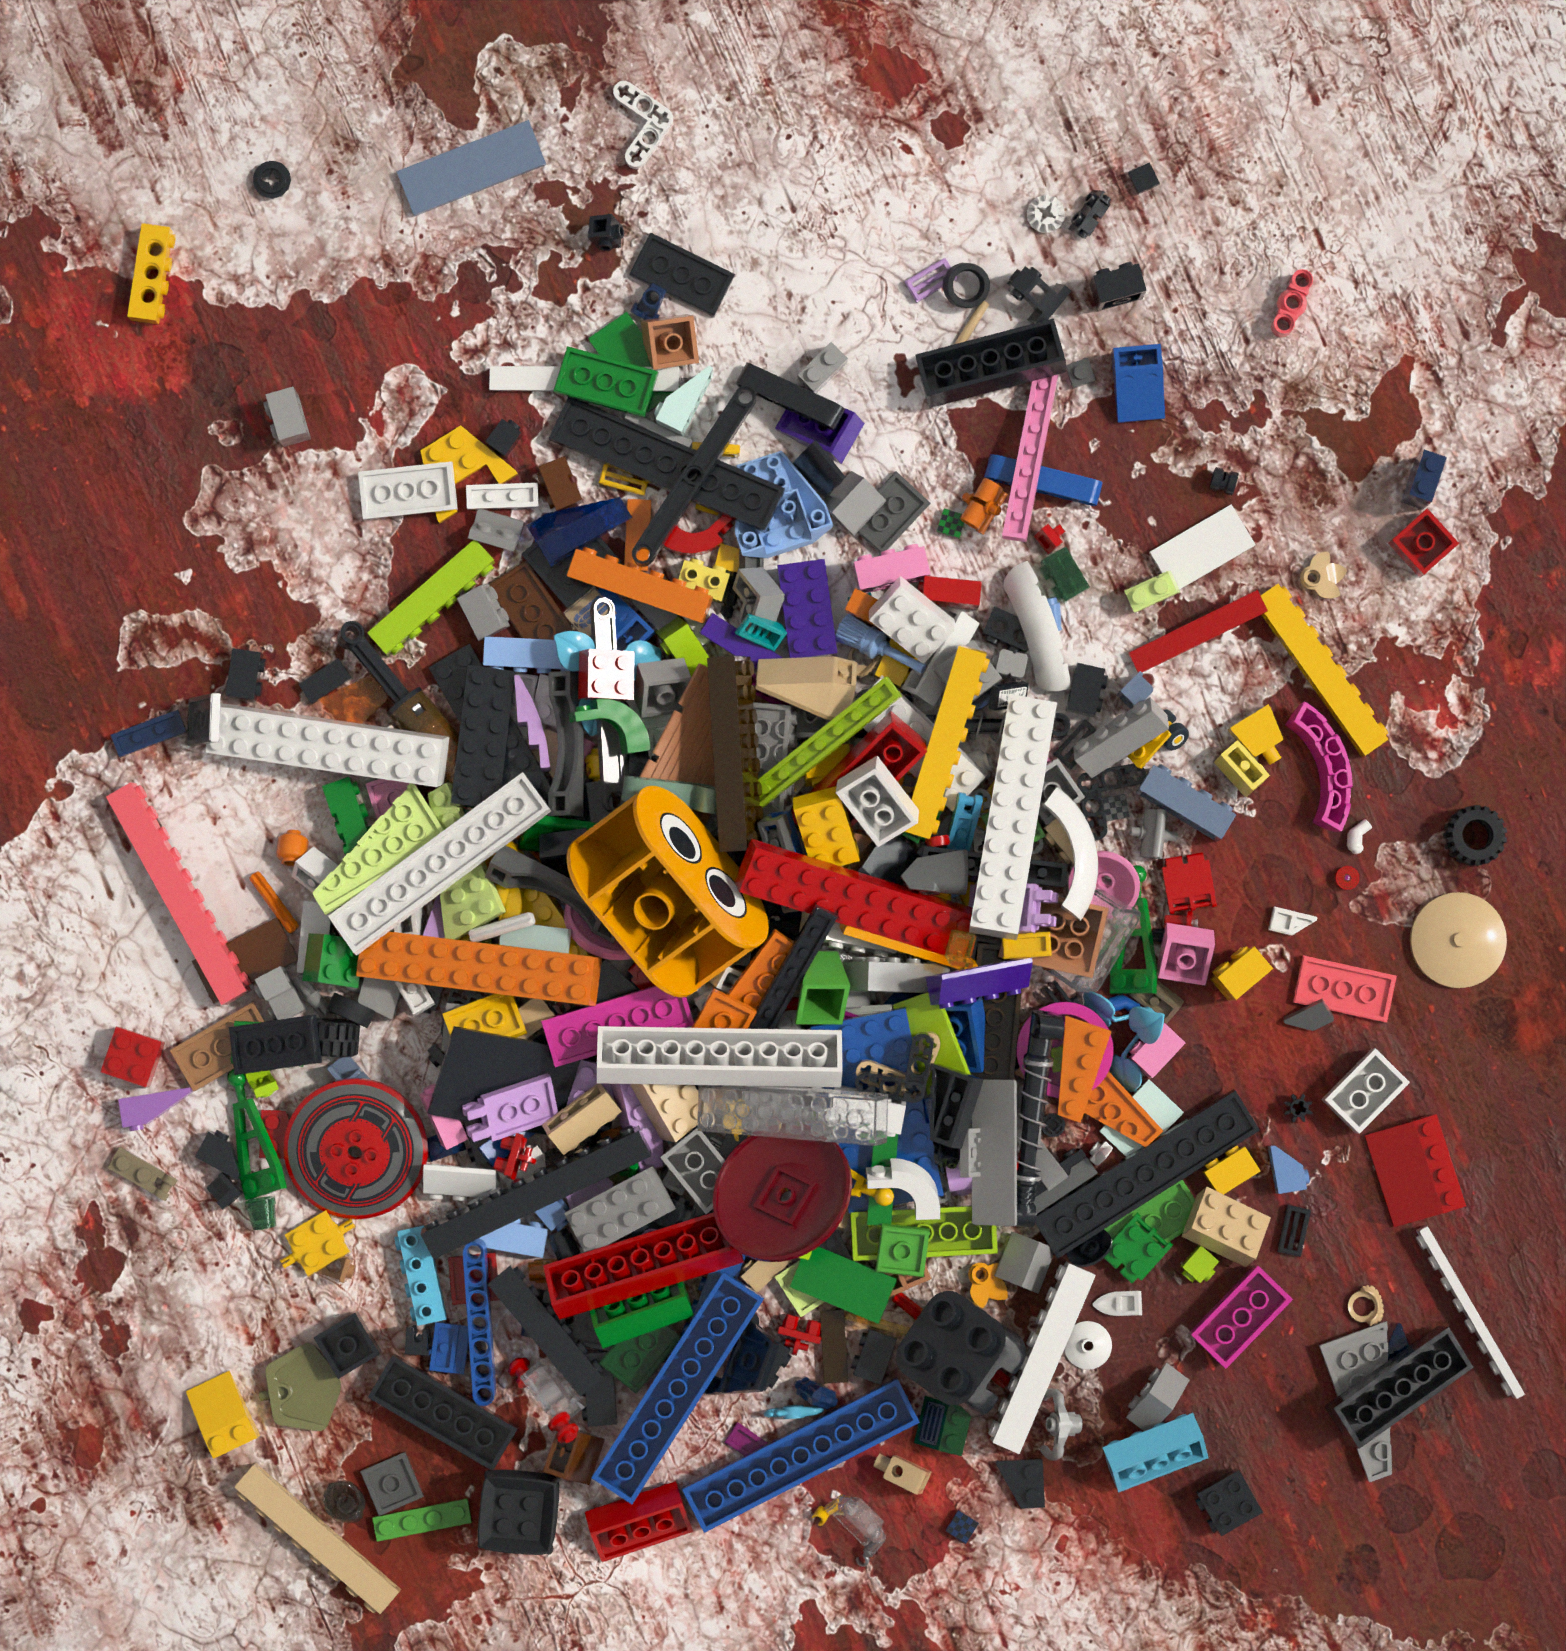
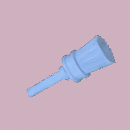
M850 614L846 615L842 622H840L835 635L837 642L859 649L860 653L868 655L871 659L878 655H887L919 673L925 671V664L891 647L890 643L886 641L887 634L879 631L878 628L870 627L859 618Z

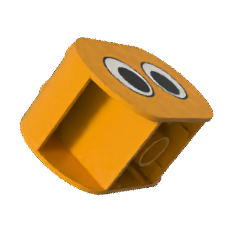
M658 786L643 788L576 838L568 848L567 867L569 875L581 898L650 981L669 995L681 998L690 996L737 960L760 946L768 936V918L762 900L739 892L734 883L740 868L727 852L719 851L717 840L686 803L664 788Z

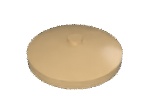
M1449 893L1431 900L1419 911L1411 927L1410 948L1416 965L1429 979L1445 987L1466 988L1485 981L1498 969L1506 951V931L1500 915L1488 902L1472 894Z

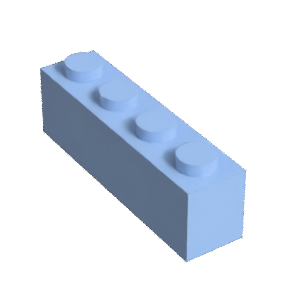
M484 637V666L503 670L504 667H513L515 672H527V668H537V673L547 674L551 672V669L569 671L558 660L555 640Z
M518 1219L480 1237V1239L490 1249L543 1258L549 1228H544V1223L530 1221V1225L521 1224V1219Z

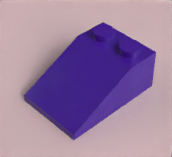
M785 409L775 429L806 447L816 440L833 461L842 464L865 423L855 412L846 409L835 431Z

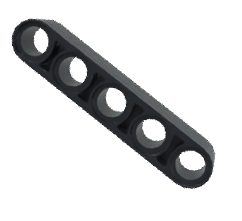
M746 362L735 383L739 387L749 386L755 391L756 396L835 431L846 410L834 401Z

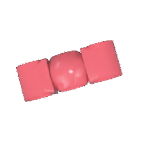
M1297 270L1291 277L1286 290L1278 297V310L1271 324V330L1277 337L1288 336L1293 330L1298 317L1306 310V297L1309 293V288L1313 284V276L1308 270ZM1295 278H1305L1307 281V286H1298L1295 282ZM1289 298L1295 299L1298 307L1295 309L1289 308L1286 300ZM1285 320L1289 325V329H1279L1277 321Z

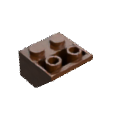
M578 1430L577 1437L573 1441L560 1443L556 1439L558 1434L556 1431L543 1472L566 1480L590 1485L605 1439Z

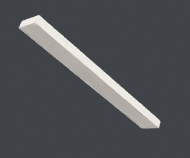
M490 366L489 390L553 391L561 366ZM679 367L655 370L659 374L653 392H674L679 388Z

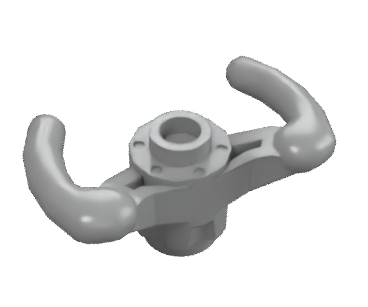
M1049 1388L1043 1400L1047 1401L1053 1397L1055 1412L1051 1413L1046 1420L1047 1431L1052 1436H1055L1053 1451H1051L1048 1446L1043 1445L1040 1451L1045 1458L1056 1461L1063 1457L1064 1444L1067 1437L1079 1434L1083 1424L1079 1414L1067 1412L1064 1406V1395L1058 1389Z

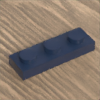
M175 710L114 733L111 737L118 756L121 758L185 734L187 730L180 711Z

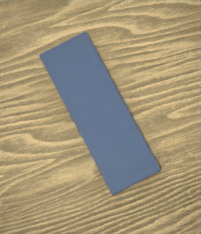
M527 120L396 172L415 217L546 165L531 124Z

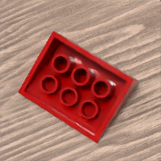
M1430 1114L1364 1135L1393 1227L1466 1207L1437 1114Z

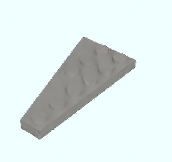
M1387 1321L1319 1345L1337 1397L1388 1361ZM1391 1427L1360 1449L1356 1448L1368 1482L1392 1474Z

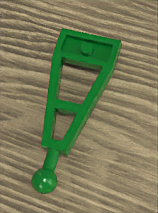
M1134 865L1133 867L1140 880V892L1134 906H1138L1141 929H1130L1134 910L1133 906L1121 917L1110 969V994H1157V964L1148 902L1146 898H1141V884L1145 881L1147 873L1142 866ZM1128 937H1142L1147 969H1122Z
M233 1069L228 1073L227 1081L234 1087L238 1100L237 1103L233 1104L238 1166L241 1173L240 1181L245 1200H251L285 1189L287 1185L280 1160L253 1098L247 1099L244 1089L246 1076L245 1074L234 1075ZM245 1110L254 1129L248 1132L246 1130ZM257 1137L269 1168L251 1173L248 1140Z

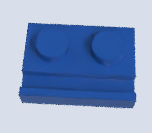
M435 1322L429 1370L465 1374L469 1343L468 1326Z

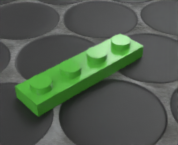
M468 1498L373 1517L377 1542L472 1523Z

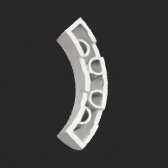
M1025 561L1008 572L1004 579L1003 588L1015 609L1023 629L1032 659L1036 684L1048 691L1071 689L1068 665L1064 663L1060 651L1063 645L1046 596L1041 595L1037 585V576L1029 562Z
M1057 787L1043 807L1059 821L1068 835L1073 852L1074 874L1072 884L1061 908L1081 921L1088 910L1096 888L1098 877L1097 848L1093 833L1084 814L1076 803Z

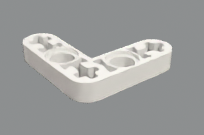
M620 81L613 89L615 100L646 121V124L625 153L627 165L632 169H640L646 164L672 127L673 115L668 108L630 82ZM626 87L629 88L628 93L632 97L635 96V93L638 94V96L634 98L632 105L629 104L631 102V99L625 95L622 98L619 97V89L624 90ZM640 100H647L650 103V108L646 112H641L637 109V103ZM654 107L658 108L656 109L658 115H667L668 123L658 124L659 119L654 114L652 118H649L653 113ZM651 132L656 136L653 144L649 145L643 142L642 137L645 133ZM638 143L644 149L649 150L647 153L644 150L640 153V162L637 160L634 163L631 162L632 157L630 154L636 155L640 150V147L636 146Z

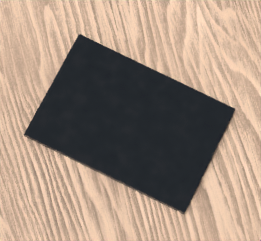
M454 1026L427 1113L482 1123L481 1117L468 1120L467 1116L463 1115L462 1105L478 1102L477 1099L481 1098L480 1095L546 1073L551 1076L557 1110L560 1112L567 1105L581 1060L555 1067L547 1043ZM542 1125L525 1130L526 1132L547 1135Z

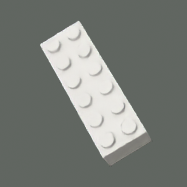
M882 675L869 689L881 681L884 676ZM900 692L901 698L863 727L869 733L892 711L923 737L928 746L934 723ZM959 747L957 751H960L961 755L958 765H952L950 774L954 775L950 789L945 788L943 797L947 798L945 805L952 812L956 805L957 793H966V796H968L986 778L987 774ZM924 756L909 770L917 779Z

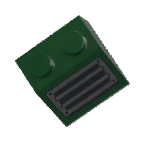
M925 1396L914 1443L962 1456L971 1417L963 1415L937 1398Z

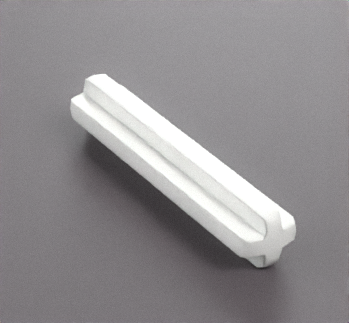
M527 912L471 929L469 931L471 942H479L535 924L534 914Z

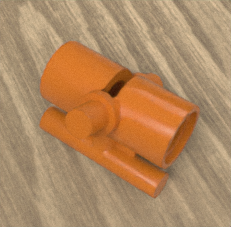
M984 478L975 493L969 494L966 492L963 494L962 500L968 506L960 520L984 535L995 515L998 516L1001 513L1000 506L1008 494L1003 491L1001 486Z

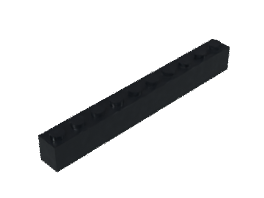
M632 1125L627 1126L619 1131V1135L613 1138L606 1136L597 1142L598 1145L590 1149L588 1146L583 1147L575 1152V1156L569 1159L566 1156L556 1160L554 1166L550 1168L541 1167L532 1172L533 1176L524 1179L520 1177L512 1181L510 1187L503 1190L501 1187L489 1193V1197L482 1200L480 1198L473 1199L467 1203V1207L461 1210L458 1208L452 1209L445 1214L446 1217L438 1221L436 1218L429 1220L424 1224L420 1235L433 1260L651 1157V1149L639 1125L634 1128Z

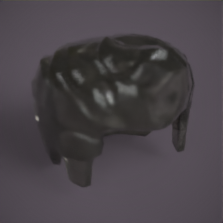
M348 1480L329 1483L322 1498L327 1514L337 1522L353 1524L359 1522L364 1516L363 1512L366 1507L365 1498L359 1487Z

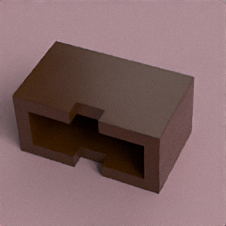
M565 456L538 466L541 473L536 475L541 487H547L549 495L545 497L550 509L555 508L556 512L560 513L584 503L576 482L571 484L569 480L573 475Z

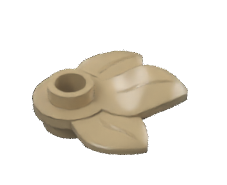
M1321 552L1316 554L1312 558L1310 566L1301 572L1300 581L1306 589L1315 590L1322 598H1336L1340 596L1336 583L1345 576L1347 569L1339 564L1330 563L1329 552ZM1309 574L1315 575V582H1310L1308 580Z

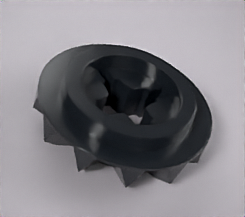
M267 161L259 165L255 170L253 184L261 196L274 199L282 197L289 190L291 176L286 166L282 163ZM271 171H273L276 179L282 180L275 182L273 189L269 182L262 181L270 178Z

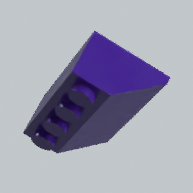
M1032 958L1014 959L926 976L930 1004L939 1005V1008L943 1009L953 1007V1002L962 1000V1004L977 1002L976 997L984 996L985 1000L999 998L998 993L1007 992V996L1020 994L1021 988L1029 987L1033 964Z

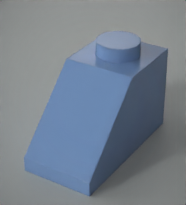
M1274 1145L1268 1146L1276 1194L1306 1190V1184L1310 1183L1308 1170H1304L1302 1164Z

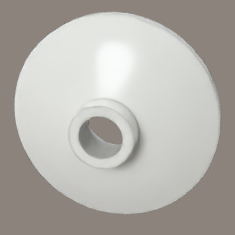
M1083 1321L1074 1325L1064 1351L1068 1360L1076 1367L1095 1369L1104 1364L1109 1358L1112 1341L1109 1333L1103 1326L1096 1322ZM1087 1341L1093 1344L1091 1350H1085L1084 1344Z

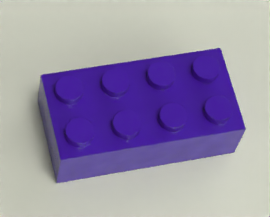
M825 559L777 565L779 586L785 594L782 607L787 632L789 658L837 656Z

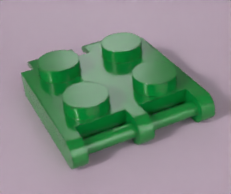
M1138 1212L1112 1239V1247L1106 1257H1104L1115 1269L1122 1263L1124 1267L1119 1273L1130 1283H1133L1137 1278L1142 1281L1173 1246L1171 1242L1167 1243L1159 1236L1154 1227L1148 1226L1140 1218L1141 1215ZM1137 1221L1148 1233L1143 1231L1135 1222ZM1153 1236L1154 1238H1156L1164 1246V1248H1162L1151 1237Z

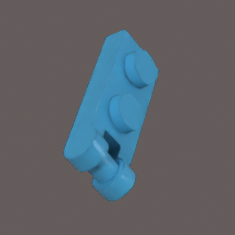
M957 793L956 805L948 831L950 844L944 848L954 850L966 849L970 852L982 807V795L975 794L973 797L966 796V793ZM965 805L972 806L971 810H965Z

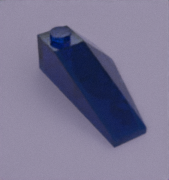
M617 497L546 513L526 525L549 565L553 566L573 554L576 549L583 548L628 521L632 516L622 499Z

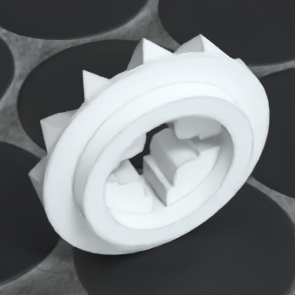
M1043 195L1036 197L1029 204L1027 219L1036 231L1042 233L1053 232L1064 221L1065 211L1063 204L1056 197ZM1050 205V214L1053 216L1051 218L1046 217L1041 222L1042 213L1040 210H1046Z

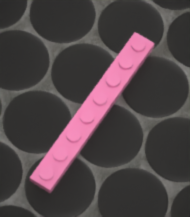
M1058 375L1032 381L1002 533L1003 539L1020 542L1027 541Z

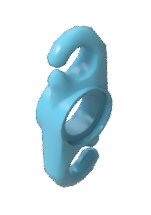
M788 1405L766 1410L763 1414L765 1417L797 1419L818 1415L824 1409L818 1406Z

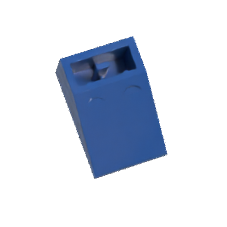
M1161 344L1113 348L1111 359L1117 422L1165 419Z
M603 588L597 590L601 596H598L595 600L608 598L614 605L617 651H624L626 646L633 641H648L655 635V631L616 593ZM592 602L580 612V616H584L583 619L585 621L590 618V612L587 615L585 614L590 610ZM602 602L597 605V611H599L598 613L601 616L608 611L607 606L600 610L606 605ZM579 614L575 617L577 623H579L581 618ZM591 619L587 622V624L585 623L580 626L583 629L588 628V625H591Z

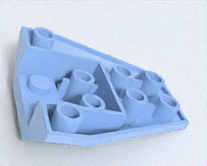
M783 451L737 465V468L785 488V492L766 533L735 520V535L742 556L770 558L813 544L833 527L825 502Z

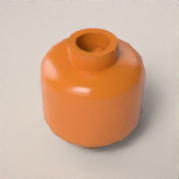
M287 830V833L278 837L276 857L282 861L283 865L294 867L295 861L308 852V839L301 835V832L298 830Z

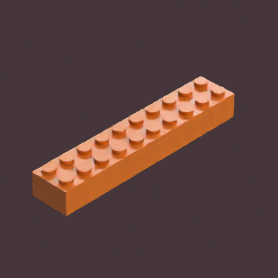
M389 931L359 953L356 976L596 1006L602 958Z

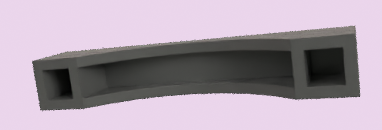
M572 671L549 672V698L556 719L558 753L555 775L548 792V807L551 810L548 816L559 818L583 817L584 728L581 721L570 723L569 713L576 712L575 707H578L580 701L578 699L579 673Z
M506 845L496 852L489 863L485 878L505 888L532 889L556 897L573 908L584 919L592 933L612 943L615 942L614 936L584 902L570 878Z

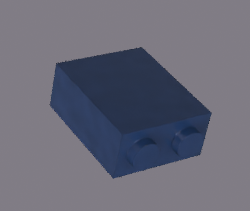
M1424 449L1415 458L1401 502L1422 510L1431 504L1447 457Z

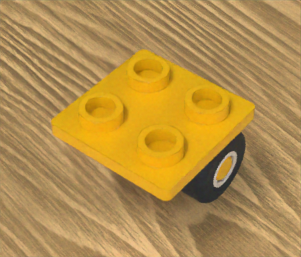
M1163 710L1168 717L1169 729L1127 755L1137 768L1142 769L1162 745L1172 751L1180 748L1189 737L1188 729L1182 723H1174L1177 718L1170 710Z

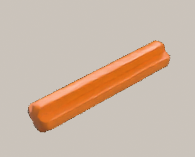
M259 871L252 874L249 880L287 932H295L299 928V924Z

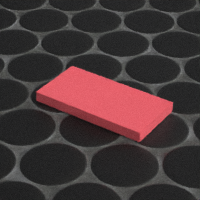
M1302 956L1293 1003L1310 1005L1323 998L1330 1011L1387 1023L1397 976Z

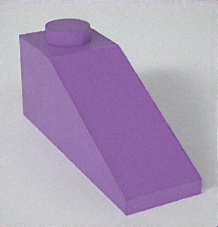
M192 1088L118 1099L122 1128L129 1127L130 1131L144 1129V1124H150L193 1093Z

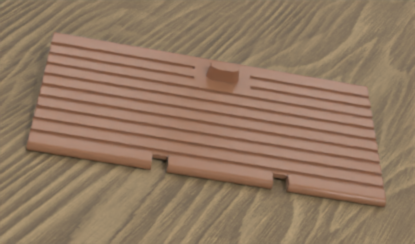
M699 663L678 702L679 705L684 707L682 713L674 710L652 752L658 756L656 762L648 759L639 777L701 783L715 787L708 668ZM757 695L753 702L769 703ZM691 809L705 826L712 813Z

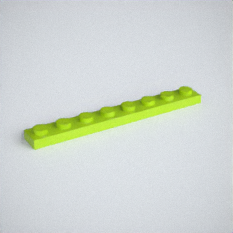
M884 677L758 779L762 786V794L759 796L762 808L902 697L889 677Z

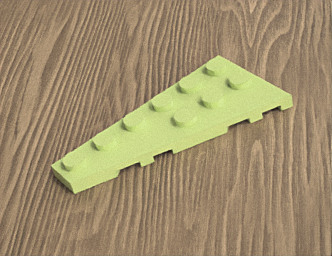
M410 783L404 793L395 799L387 812L381 815L362 836L354 849L346 854L338 867L333 872L331 871L313 891L312 894L325 915L344 905L444 831L415 784Z
M445 783L428 793L429 807L444 830L465 815L462 807L450 805L452 783ZM485 861L440 893L446 939L459 940L469 934L471 929L481 927L506 912L494 882L485 878L488 869Z

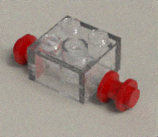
M518 1357L514 1359L509 1365V1375L511 1377L517 1376V1386L519 1388L527 1387L543 1410L552 1417L548 1423V1428L550 1431L558 1432L556 1436L558 1442L569 1443L577 1437L579 1427L575 1423L570 1424L569 1420L585 1408L580 1401L583 1397H580L552 1362L548 1364L545 1360L541 1359L529 1369L530 1361L528 1358Z

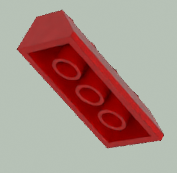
M676 1481L639 1493L633 1504L624 1499H619L585 1511L589 1532L602 1562L693 1532Z

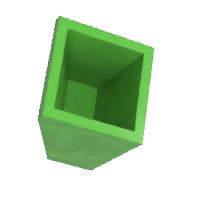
M818 951L802 982L795 1024H843L850 983L838 951Z

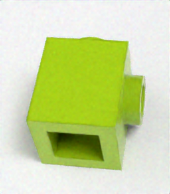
M1198 1245L1180 1265L1184 1269L1181 1274L1192 1283L1195 1280L1199 1283L1203 1280L1207 1282L1214 1275L1215 1271L1213 1268L1219 1261L1204 1247Z

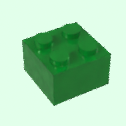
M309 933L302 981L358 988L360 977L356 976L359 954L356 956L343 937Z

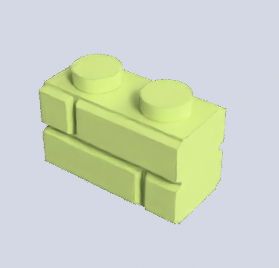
M1166 571L1159 576L1125 590V594L1134 612H1139L1180 593L1171 571Z

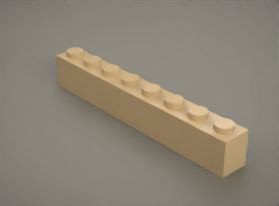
M257 1463L235 1485V1488L238 1490L236 1494L245 1502L250 1500L256 1506L254 1509L263 1518L268 1516L273 1520L274 1523L272 1525L282 1534L285 1532L292 1537L291 1542L300 1550L305 1548L310 1553L309 1558L319 1566L323 1564L328 1568L327 1573L335 1581H343L347 1585L345 1589L352 1596L357 1597L359 1595L365 1601L364 1606L372 1613L377 1611L381 1614L400 1592L401 1588Z

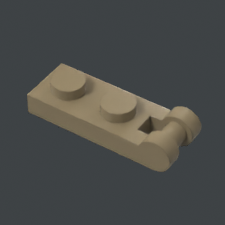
M119 1147L108 1166L110 1170L164 1201L169 1197L168 1192L170 1188L175 1186L178 1181L173 1176L122 1147ZM158 1178L163 1180L160 1188L154 1185Z

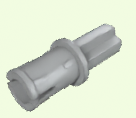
M303 973L299 974L293 979V984L306 998L304 1001H308L320 1018L329 1012L327 1010L329 1004L319 993L321 990H317L311 982L302 981Z

